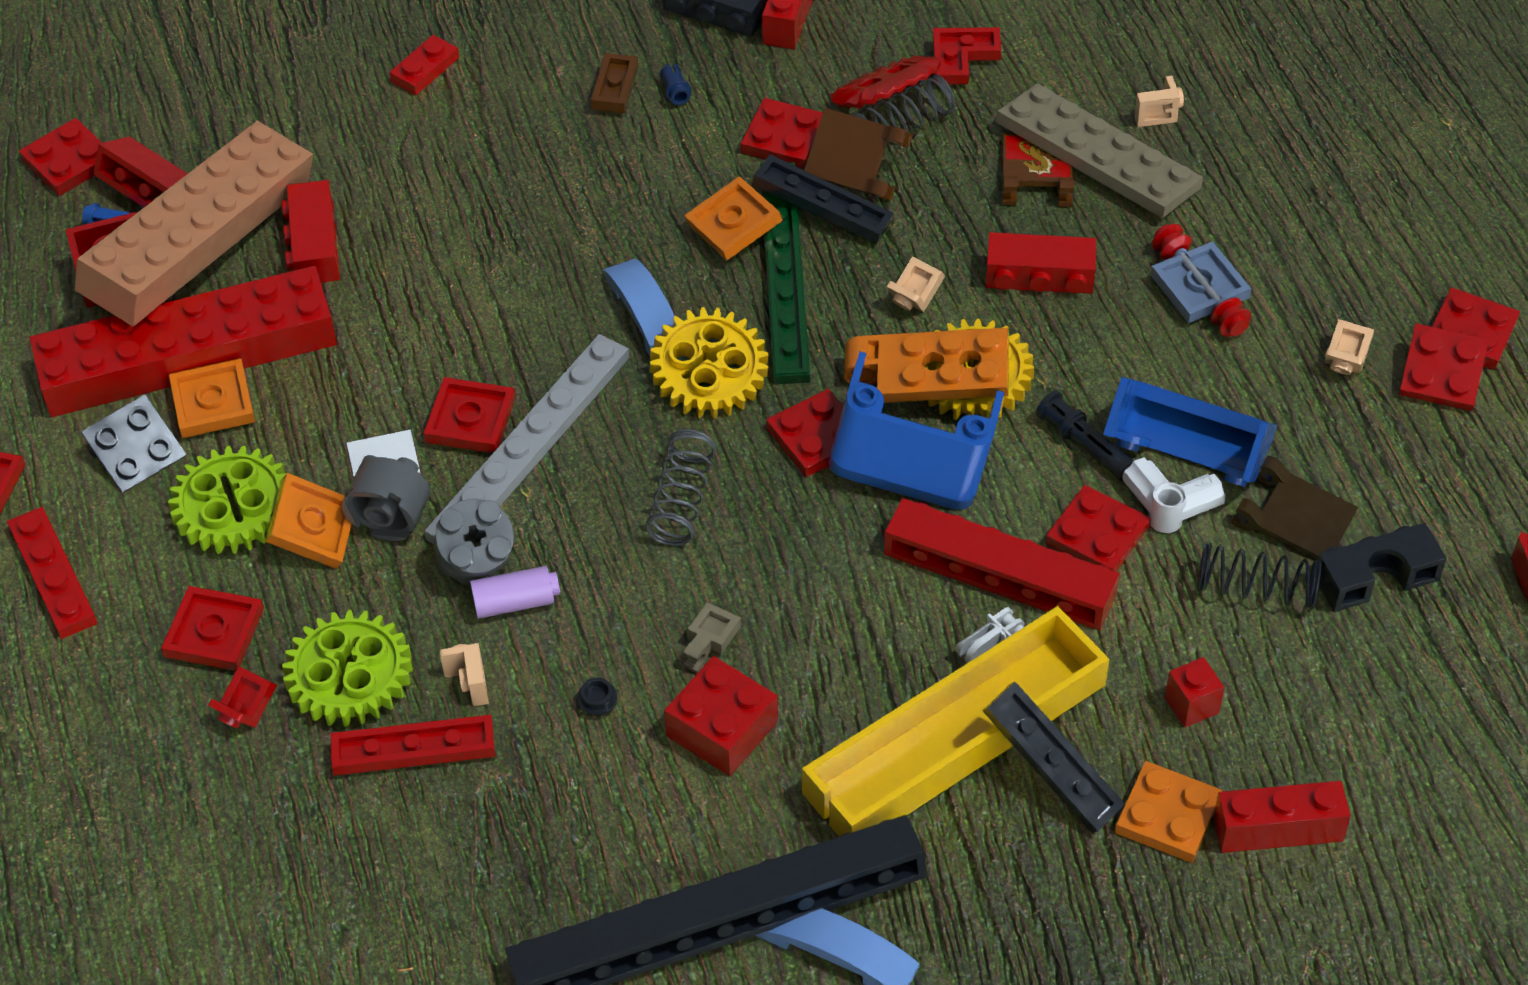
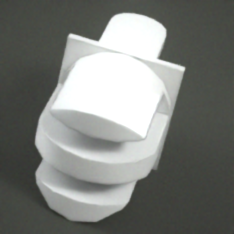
M1009 607L1004 608L994 616L989 613L987 615V624L956 644L954 649L960 657L965 658L966 663H969L1024 628L1025 622L1020 618L1015 619L1012 616L1013 611Z

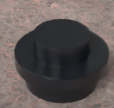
M603 678L587 680L578 691L577 700L579 708L590 716H603L610 713L617 704L616 689Z

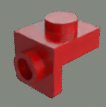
M238 666L221 701L211 698L208 706L219 711L218 720L238 729L241 723L256 728L277 684Z

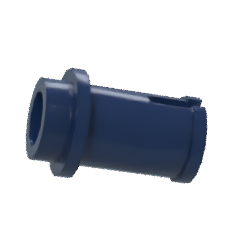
M668 64L660 71V78L666 87L665 96L669 102L675 105H683L689 101L692 88L688 82L684 81L680 67L673 64L675 72L673 73L670 64Z

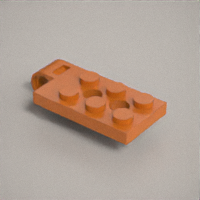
M1008 328L866 335L853 337L845 344L844 379L850 384L859 351L867 353L859 382L869 385L877 383V389L882 393L884 403L995 397L997 390L1004 392V396H1008L1009 393ZM970 359L980 361L974 368L962 366L965 361ZM933 361L943 363L937 370L925 368L928 363Z

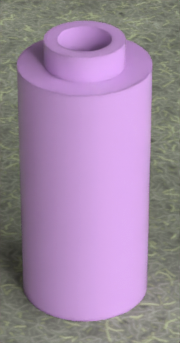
M547 566L470 581L477 619L554 604L553 596L560 595L556 572L549 573Z

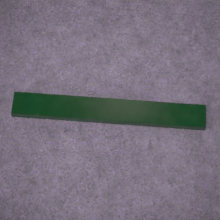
M761 189L762 196L780 212L783 220L764 234L774 384L810 383L798 206Z

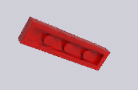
M43 506L8 520L9 529L60 638H66L97 625L94 612Z
M491 714L330 733L331 762L334 776L496 757Z

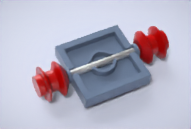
M1167 224L1160 227L1154 235L1152 248L1160 252L1163 262L1155 264L1151 268V277L1188 323L1212 314L1211 322L1214 325H1220L1219 331L1221 335L1228 337L1242 334L1248 328L1251 319V312L1248 309H1242V301L1250 298V286L1213 241L1188 251L1192 240L1189 235L1183 234L1181 225Z

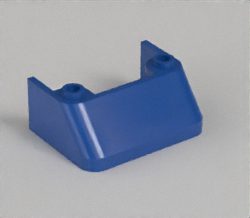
M859 351L829 456L830 469L839 477L950 509L963 510L971 506L974 502L990 450L1004 392L997 390L988 418L978 415L964 416L957 423L955 433L881 413L884 397L880 390L872 385L859 382L867 354Z
M1121 377L1103 435L1118 438L1117 446L1138 452L1139 446L1149 447L1226 473L1225 481L1246 487L1247 482L1256 481L1278 425L1151 384Z

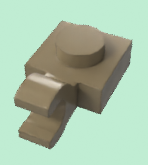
M707 602L687 629V639L692 641L683 652V655L688 657L684 668L697 674L704 667L711 650L722 654L741 628V617Z

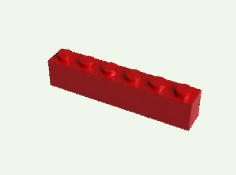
M902 498L885 530L884 555L1046 612L1059 606L1072 621L1101 631L1117 596L1120 573L1112 571L1104 565H1095L1083 561L1069 553L1058 552L1040 546L1034 541L1008 535L994 527L982 526L968 521L959 515H951L930 508L921 502H913Z

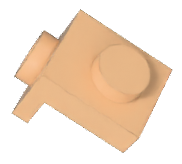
M912 256L897 283L889 281L886 287L893 296L892 302L907 311H910L913 307L924 313L945 275L942 271Z
M1338 319L1330 346L1325 354V364L1331 365L1330 369L1340 374L1351 375L1352 372L1361 374L1374 335V329Z

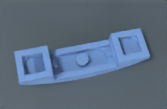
M635 258L603 269V274L615 296L622 298L644 337L645 349L650 356V349L654 348L655 335L662 336V326L664 324L673 328V317L675 315L650 272ZM685 356L677 358L681 361L690 360V358Z
M822 908L775 929L755 935L784 949H787L789 944H792L863 976L864 985H910L920 964L883 937L849 919Z

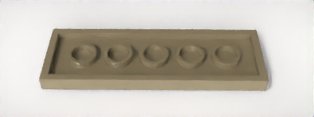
M1038 83L997 111L996 123L1161 218L1165 217L1202 187L1204 177Z

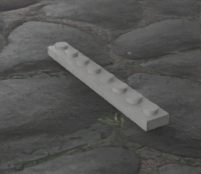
M598 334L425 529L426 540L434 544L437 525L442 513L457 502L467 499H482L494 501L501 506L630 358L629 348Z

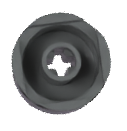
M367 455L363 458L346 493L342 510L346 518L357 528H359L360 524L370 528L371 532L369 535L387 541H401L408 538L409 533H413L429 499L430 487L424 477L418 472L419 467L413 460L405 457L395 460Z
M467 499L450 506L442 513L435 534L433 551L439 569L447 577L450 576L466 586H471L470 581L499 575L506 567L513 547L514 531L511 521L500 506L491 500ZM474 538L476 542H480V545L474 547L472 541H467V539Z

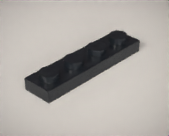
M770 154L754 175L752 185L876 244L892 222L893 212Z
M1015 681L1009 684L982 710L1091 833L1098 832L1125 805Z

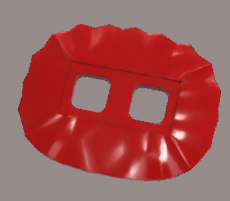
M922 55L912 56L911 58L903 57L899 62H891L887 67H878L872 73L862 74L860 78L851 80L848 84L837 88L830 95L831 102L838 107L848 109L852 107L861 109L866 104L874 105L879 99H889L894 92H902L906 86H915L919 80H927L930 75L936 74L941 66L939 57H924Z

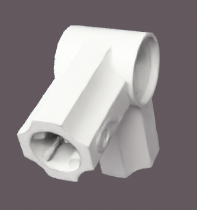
M1145 457L1133 461L1131 466L1123 473V481L1148 510L1149 517H1151V527L1162 533L1175 532L1180 529L1184 519L1223 505L1226 495L1222 488V482L1215 474H1206L1178 485L1169 482L1152 461H1147Z

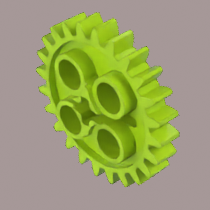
M227 446L224 455L219 456L217 451L213 449L211 450V459L206 460L199 455L197 456L199 464L197 467L185 465L187 476L176 475L175 478L178 486L170 487L172 499L168 500L174 526L177 525L180 536L187 535L190 545L199 541L201 549L205 551L214 544L217 554H220L225 546H230L234 554L237 552L239 544H244L248 550H251L252 540L254 539L263 544L266 543L265 533L269 531L281 480L286 475L283 464H275L272 454L262 458L261 450L257 448L251 455H248L246 446H242L238 453H233L231 447ZM222 476L228 479L234 500L238 505L243 520L242 522H236L229 499L225 494L220 479Z
M352 610L347 611L345 619H339L338 615L332 612L331 622L325 623L321 618H317V629L313 630L310 627L304 626L305 639L293 637L294 649L285 651L287 662L282 664L285 675L283 680L286 690L289 692L291 702L298 703L302 714L310 710L313 721H317L325 715L328 726H331L336 718H342L344 727H348L351 717H356L361 725L365 723V714L371 713L378 719L380 718L378 708L383 706L392 710L394 707L391 697L403 698L402 686H409L411 684L409 673L413 672L410 647L406 645L403 632L397 633L393 622L386 626L384 625L382 615L377 616L371 622L368 611H364L359 619L354 618Z

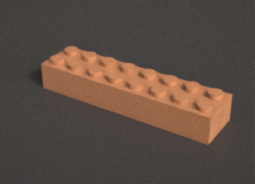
M257 120L77 259L75 291L131 326L136 325L282 206V200L288 199L287 185L309 182L313 153Z

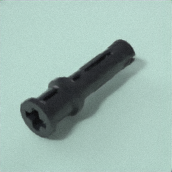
M1054 390L1046 395L1037 407L1036 416L1041 420L1047 419L1059 429L1058 434L1062 438L1076 441L1122 481L1124 471L1131 466L1134 460L1130 459L1112 444L1110 440L1087 422L1086 414L1081 409L1075 410L1065 402L1063 394L1058 390Z

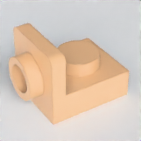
M1165 76L1163 90L1137 93L1134 114L1137 127L1177 122L1179 108H1182L1184 105L1182 88L1176 87L1173 76Z
M479 643L469 645L458 644L451 648L441 649L439 652L444 676H459L462 693L470 691L473 707L489 704Z

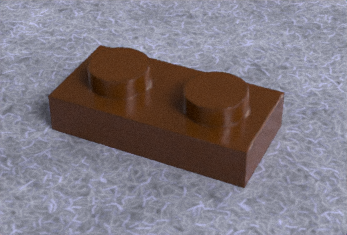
M605 53L591 97L592 110L625 113L638 70L637 56Z

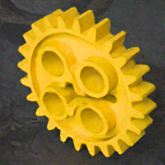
M701 307L700 316L697 317L690 310H687L685 321L674 316L673 328L664 324L662 326V336L655 335L654 348L650 349V360H652L650 361V373H653V385L660 386L661 398L671 395V407L678 405L680 402L683 403L684 414H687L692 407L697 408L698 418L703 416L705 410H710L712 417L715 419L718 415V409L722 408L730 416L732 415V405L734 404L742 410L745 409V398L752 401L756 399V389H763L764 377H767L768 365H766L768 363V352L764 351V339L756 340L757 328L746 331L747 319L744 318L735 323L734 312L731 311L726 318L721 317L720 308H716L713 316H708L706 309ZM714 338L719 340V342L711 343L707 339ZM685 356L690 358V360L681 361L677 358ZM737 364L741 368L733 369L728 367V365ZM702 382L710 383L712 386L702 387L698 384Z
M979 318L976 319L974 326H969L966 320L962 319L961 328L957 329L951 323H947V331L995 328V321L992 320L987 327H983ZM1006 325V326L1002 327V328H1008V333H1009V326ZM1019 333L1009 336L1008 396H1003L999 418L1002 417V407L1013 411L1015 410V400L1024 402L1025 391H1031V380L1034 379L1033 354L1028 353V343H1020ZM970 359L965 361L962 366L974 368L980 361ZM933 361L928 363L925 368L937 370L943 363ZM995 397L928 400V406L932 407L939 404V414L941 415L948 410H953L954 420H957L962 413L967 415L980 414V416L988 418V413L991 410Z

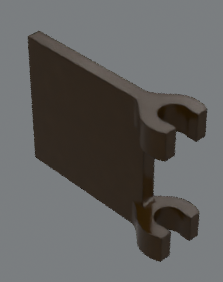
M1267 456L1256 481L1265 487L1275 488L1263 510L1253 501L1243 498L1231 523L1242 530L1260 531L1318 560L1320 553L1331 547L1338 546L1358 507L1291 474L1281 461L1275 457Z

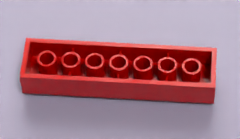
M316 266L162 303L134 326L113 315L29 336L41 391L51 418L170 388L169 374L236 359H242L245 369L337 345L331 314Z

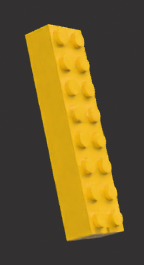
M1057 606L803 767L802 794L823 819L829 817V826L839 837L845 833H852L879 824L885 820L908 815L1013 746L982 711L1009 684L1015 681L1049 720L1052 721L1106 686L1109 658Z

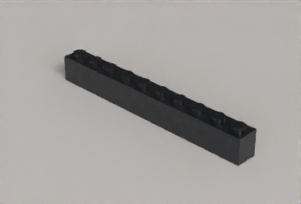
M903 815L852 833H845L840 837L813 846H806L798 851L774 859H767L759 864L735 872L725 873L720 877L696 885L686 886L681 890L654 899L644 900L639 904L615 912L605 913L600 917L573 926L563 927L558 931L534 939L524 940L519 944L505 948L516 985H609L775 929L821 908L829 911L927 878L924 850L907 815Z

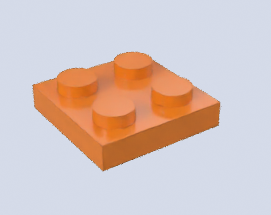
M740 176L684 215L687 224L725 260H729L783 221L780 212Z
M242 359L169 374L182 438L255 422Z
M286 473L281 480L266 542L337 569L343 562L352 524L342 510L345 495Z
M1145 761L1116 824L1115 833L1193 863L1214 815L1218 792H1222V789Z

